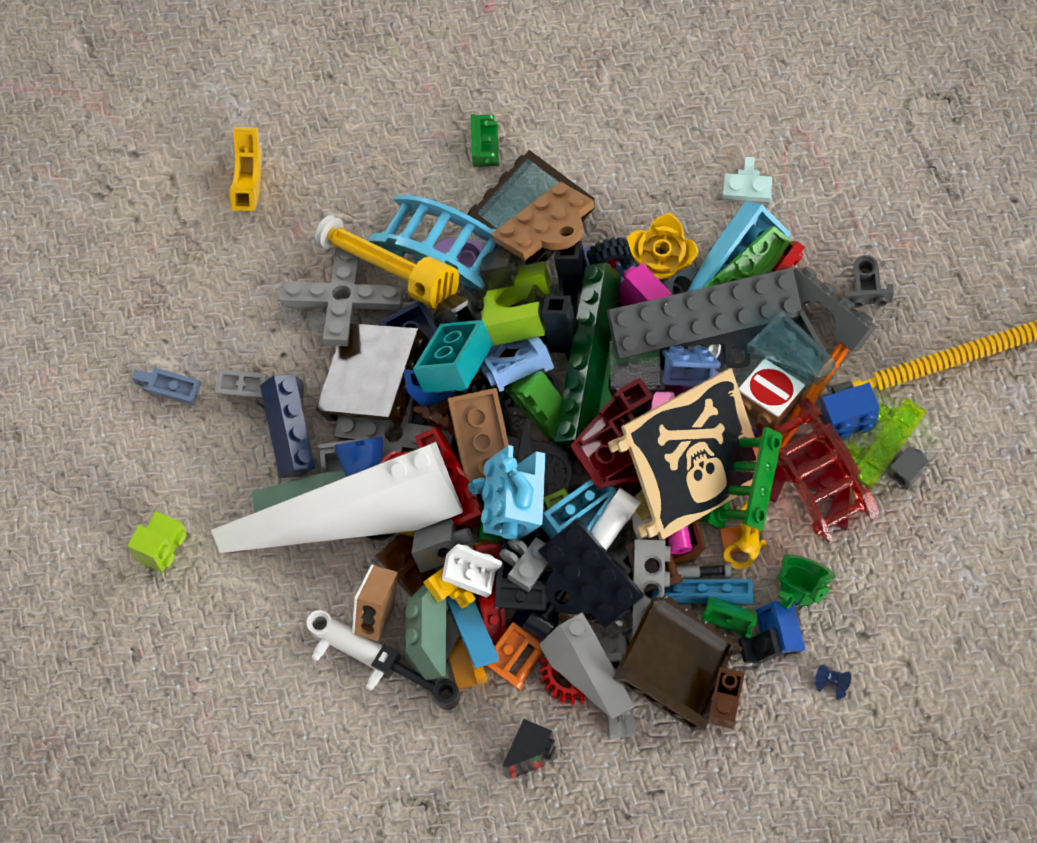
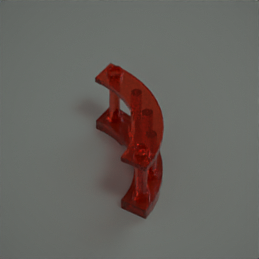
M805 397L798 401L801 409L799 415L772 430L784 435L802 424H809L813 431L783 448L780 447L777 461L802 498L813 520L811 526L814 533L818 537L822 536L830 543L833 539L829 528L858 512H864L871 519L880 515V512L869 487L863 488L857 476L861 471L840 436L830 423L827 425L823 423L819 418L822 416L821 411ZM758 423L755 425L759 433L756 435V438H761L764 426ZM817 440L823 441L829 449L828 454L796 470L788 456ZM833 462L835 464L838 463L844 473L843 478L811 495L803 479ZM847 487L851 488L856 497L854 503L824 519L817 504Z

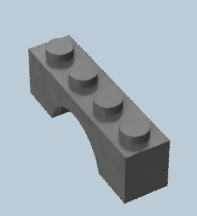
M809 267L795 268L794 275L801 305H805L810 301H818L826 305L835 318L834 337L851 351L860 350L877 327L872 323L873 319L866 313L858 312L853 308L854 304L846 297L841 298L837 295L835 288L831 284L821 282L816 278V272Z

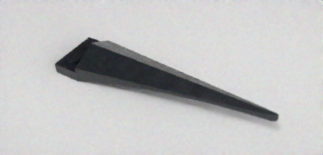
M528 418L524 421L517 465L532 455ZM540 527L520 540L527 547L530 546L535 538L541 540ZM503 538L501 550L505 548L516 554L520 559L522 555L509 546L508 541L510 539ZM499 558L502 561V565L497 570L495 580L494 609L545 612L547 596L545 571L531 590L527 592L507 579L513 566Z

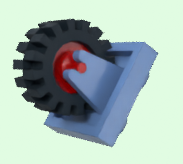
M626 236L618 237L617 239L613 237L608 241L605 239L602 243L597 242L593 246L583 248L587 265L606 262L622 275L621 282L624 280L623 274L630 267L634 266L636 268Z

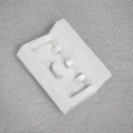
M457 544L446 554L441 580L487 598L492 592L495 572L501 567L502 561L495 559L492 555L472 550L467 545Z

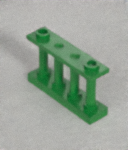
M763 427L761 438L740 439L739 444L743 448H759L756 462L737 461L734 463L735 471L754 472L751 486L731 485L728 489L730 495L749 496L746 510H730V501L704 515L701 523L715 529L725 528L726 519L744 520V525L757 531H763L781 447L782 434L768 427Z

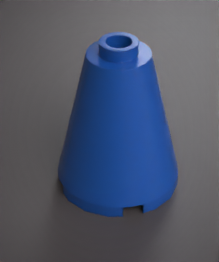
M382 436L335 445L336 454L346 477L381 464L384 453Z

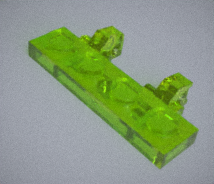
M907 397L899 408L893 406L890 409L881 402L879 403V417L884 422L882 425L884 429L872 446L868 445L866 448L858 447L854 444V440H852L846 449V452L851 453L855 459L853 463L857 465L851 477L870 490L873 489L892 462L894 456L901 450L927 413L925 409Z

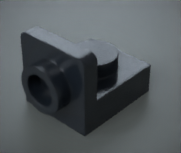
M769 629L750 639L742 637L738 640L739 645L743 648L741 655L744 663L761 664L783 654L777 629Z

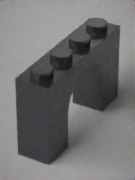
M582 241L569 248L556 250L554 261L558 275L559 295H546L542 309V318L551 353L571 352L584 273L587 266Z

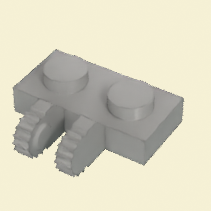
M517 538L510 539L508 541L509 546L521 554L522 557L519 559L516 554L505 548L499 553L500 558L513 566L507 579L529 592L549 565L538 552L539 548L545 543L535 538L530 546L527 547L524 542Z

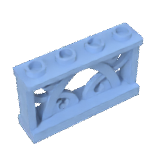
M539 337L492 346L479 369H481L484 377H487L490 386L495 385L499 392L504 391V386L540 369H544L547 372L553 369L554 366L546 346ZM506 348H520L515 353V357L498 358Z

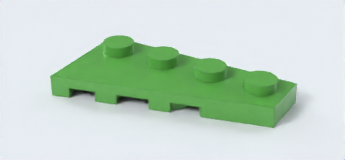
M769 226L704 287L771 272L792 240L775 226Z

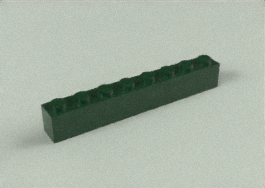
M606 262L587 265L584 273L555 443L570 454H574L570 448L571 444L599 412L612 335L606 310L616 308L622 277Z

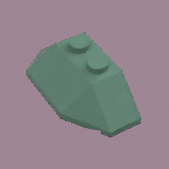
M424 584L406 602L403 608V659L425 680L431 681L445 677L446 598L437 603Z

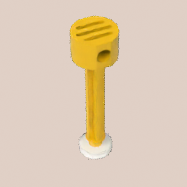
M334 215L325 217L316 229L315 243L319 248L327 251L334 247H339L409 281L408 293L410 297L436 310H439V308H436L437 304L456 294L458 290L460 276L458 270L431 256L424 257L417 264L412 263L346 231L342 220Z

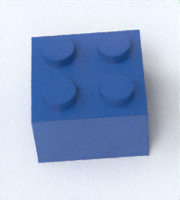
M870 382L822 397L820 418L829 441L836 439L837 441H843L848 439L851 434L857 432L861 434L867 433L876 427L880 407Z

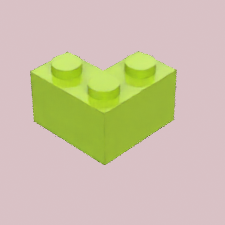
M155 511L147 527L138 525L127 546L137 562L163 573L165 568L172 564L174 560L173 553L177 546H181L184 542L186 529L182 522Z

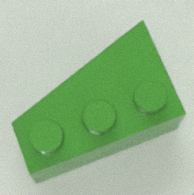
M536 371L512 382L504 391L551 443L556 444L555 437L562 397L543 371Z

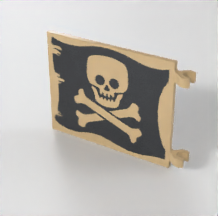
M732 368L726 369L621 426L624 435L608 442L611 453L617 450L624 452L629 449L645 495L652 521L637 527L640 538L648 535V538H651L658 534L659 540L667 538L737 497L736 495L729 494L728 489L731 485L751 486L754 472L735 471L734 463L737 461L756 462L759 450L758 448H743L739 444L741 438L755 437Z

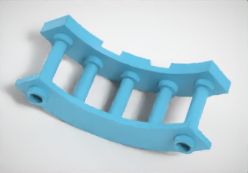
M410 194L395 196L393 200L401 206L385 232L371 234L367 241L398 256L403 257L405 253L414 255L413 259L416 261L431 256L456 268L460 275L459 283L468 287L472 291L482 290L487 281L480 277V271L493 249L503 248L492 240L491 234L497 229H491L469 215L434 200ZM408 213L414 214L403 233L395 235ZM425 214L439 217L425 241L420 243L410 239ZM450 221L463 227L450 251L444 254L434 249L433 245L447 222ZM471 233H474L485 240L486 244L473 266L467 268L458 262L457 256Z

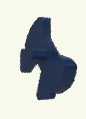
M822 664L816 673V688L820 692L828 683L835 684L836 699L839 700L847 695L846 691L851 684L852 674L849 671L844 673L830 671L826 665Z

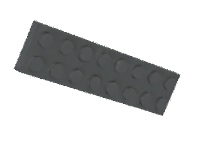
M791 267L606 311L616 357L624 358L800 316L799 311L802 308L794 270Z

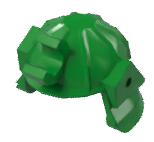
M785 554L783 556L782 568L777 576L781 583V591L778 594V598L782 600L779 602V605L789 609L792 604L796 606H809L814 602L819 604L831 589L826 585L830 584L836 577L829 568L816 561L798 555Z

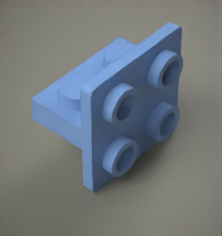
M674 345L669 348H662V354L665 357L663 383L665 385L697 386L712 378L715 374V368L720 369L721 363L706 347L695 346L693 349H684L683 346Z

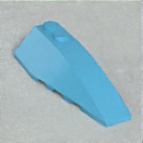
M745 201L705 258L688 291L703 288L769 226H775L787 237L791 233L762 204Z

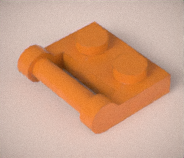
M512 622L495 646L499 661L485 666L520 691L524 685V679L540 657L544 655L539 646L541 642ZM529 644L534 650L516 675H512L508 671Z

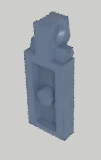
M154 368V370L149 369L148 373L135 369L132 376L134 383L143 386L142 389L144 391L190 405H194L201 386V381L158 368Z

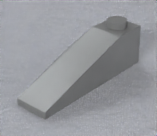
M583 613L560 624L539 644L551 667L586 695L609 718L614 719L634 707L624 686L613 679L616 672Z

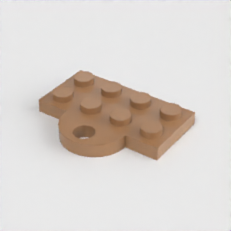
M560 181L491 234L492 240L523 260L528 259L542 247L549 250L569 248L582 238L584 227L581 217L594 208V202L589 197Z

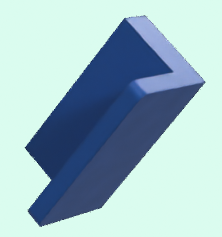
M773 601L756 609L761 633L769 629H777L783 654L788 651L802 652L805 650L794 604L789 609H786L779 605L780 601Z

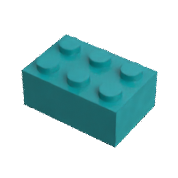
M483 320L439 325L413 368L424 393H440L452 390L462 391L469 387L493 345Z

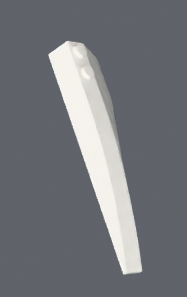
M434 442L212 529L211 532L219 552L225 553L416 531L461 514L464 511L437 443Z

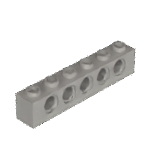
M635 540L634 583L643 594L648 585H655L659 589L657 597H663L665 587H670V572H665V561L670 562L671 546H666V540ZM655 559L659 562L660 568L656 573H649L645 570V563L648 560ZM645 594L643 598L633 605L632 638L651 601Z

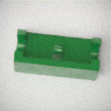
M471 114L473 167L499 166L498 122L494 121V115Z
M709 596L701 621H707L713 625L745 635L746 638L750 639L753 626L755 627L757 622V612Z

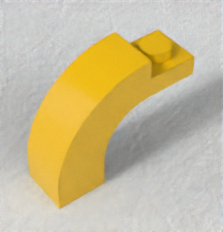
M234 127L235 170L230 187L231 211H255L261 182V146H259L258 127Z

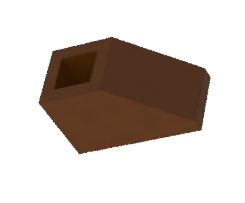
M719 668L708 724L734 729L745 672Z

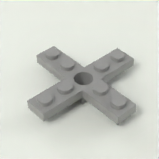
M336 247L331 283L283 282L280 298L281 306L327 308L323 344L329 346H348L354 309L401 310L403 286L356 284L360 258L339 247Z
M411 396L401 427L395 426L388 420L339 416L334 436L345 440L369 439L382 436L384 441V457L393 451L405 452L418 449L415 436L436 427L411 424L413 408L416 403L415 399ZM402 428L403 435L401 439L392 443L390 441L392 432L395 429ZM441 430L453 451L455 437L450 435L449 431Z

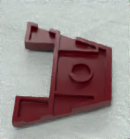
M805 436L776 467L769 500L777 503L785 482L794 483L834 499L825 523L847 530L852 454Z

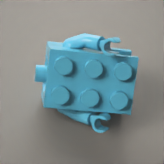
M508 445L486 461L484 465L486 479L478 478L468 484L472 494L481 493L483 497L481 499L484 501V510L481 515V522L483 523L484 533L499 535L505 539L517 538L520 540L542 525L545 453L536 451L517 465L516 459L513 458V446Z

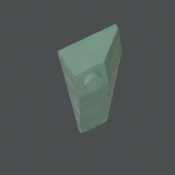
M343 470L321 473L252 491L254 513L345 478V472Z

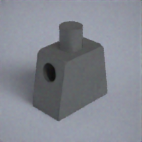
M451 519L416 530L414 533L412 555L420 573L444 565L446 554L457 544L472 543L471 531L469 528L457 530L454 521Z

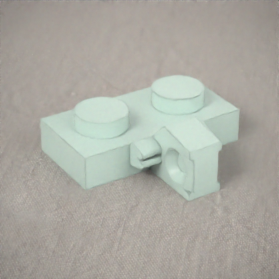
M745 157L744 170L738 169V174L725 173L723 199L770 202L772 177L759 176L760 171L754 170L755 157Z

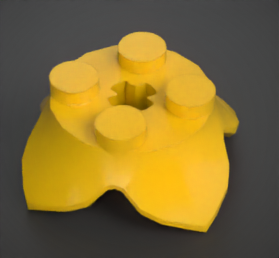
M670 212L657 217L652 222L649 230L634 231L626 238L633 260L639 265L643 263L659 280L668 279L690 266L699 253L696 243L684 237L680 221ZM661 249L666 250V254L659 253L661 252Z

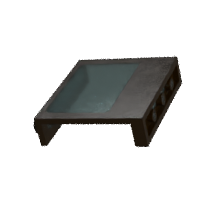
M528 150L525 155H520L516 159L514 167L509 172L506 171L501 175L499 183L494 188L486 191L483 200L478 205L475 204L471 207L468 215L491 229H498L560 181L593 200L594 208L581 217L582 222L595 209V199L532 151ZM542 247L524 261L526 265L542 261L546 263L556 250Z

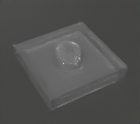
M610 340L611 389H620L639 377L648 389L660 388L659 349L617 358L613 340Z

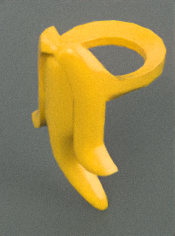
M743 523L739 524L742 529L740 539L728 545L724 551L725 561L730 562L732 568L739 570L750 567L759 555L761 547L765 548L767 546L765 540L759 541V531ZM739 547L743 552L749 554V559L745 562H737L731 558L730 551L733 548Z

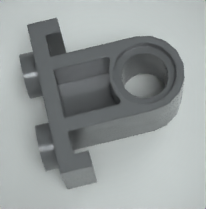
M870 255L858 257L854 262L852 274L854 291L850 292L849 287H845L843 297L853 302V308L862 307L866 304L883 306L892 303L894 295L893 284H888L887 289H881L877 260ZM866 268L871 272L863 273L860 271V269Z

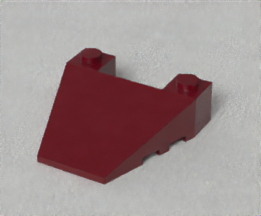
M640 377L620 388L570 446L597 489L640 484L629 449L624 452L617 450L611 453L608 442L624 435L621 426L634 420V415L649 407L653 399L652 394Z

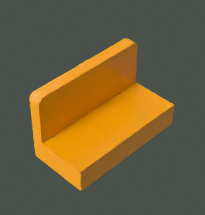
M460 639L449 655L458 690L486 683L487 679L483 666L474 669L464 643Z

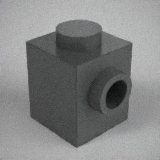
M909 446L904 452L900 450L892 459L893 465L890 467L888 476L906 490H909L925 472L929 461L921 450H914Z

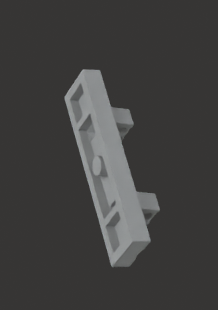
M625 635L600 637V644L611 663H621L627 650ZM613 666L615 672L619 666ZM624 686L627 694L629 695L632 701L631 690ZM633 708L614 719L608 717L610 739L636 736Z

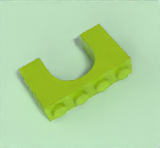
M545 261L489 274L488 283L485 284L486 296L483 297L484 309L481 310V319L484 321L493 341L492 346L545 335L542 308L539 302L510 307L512 304L524 299L550 294L552 280Z

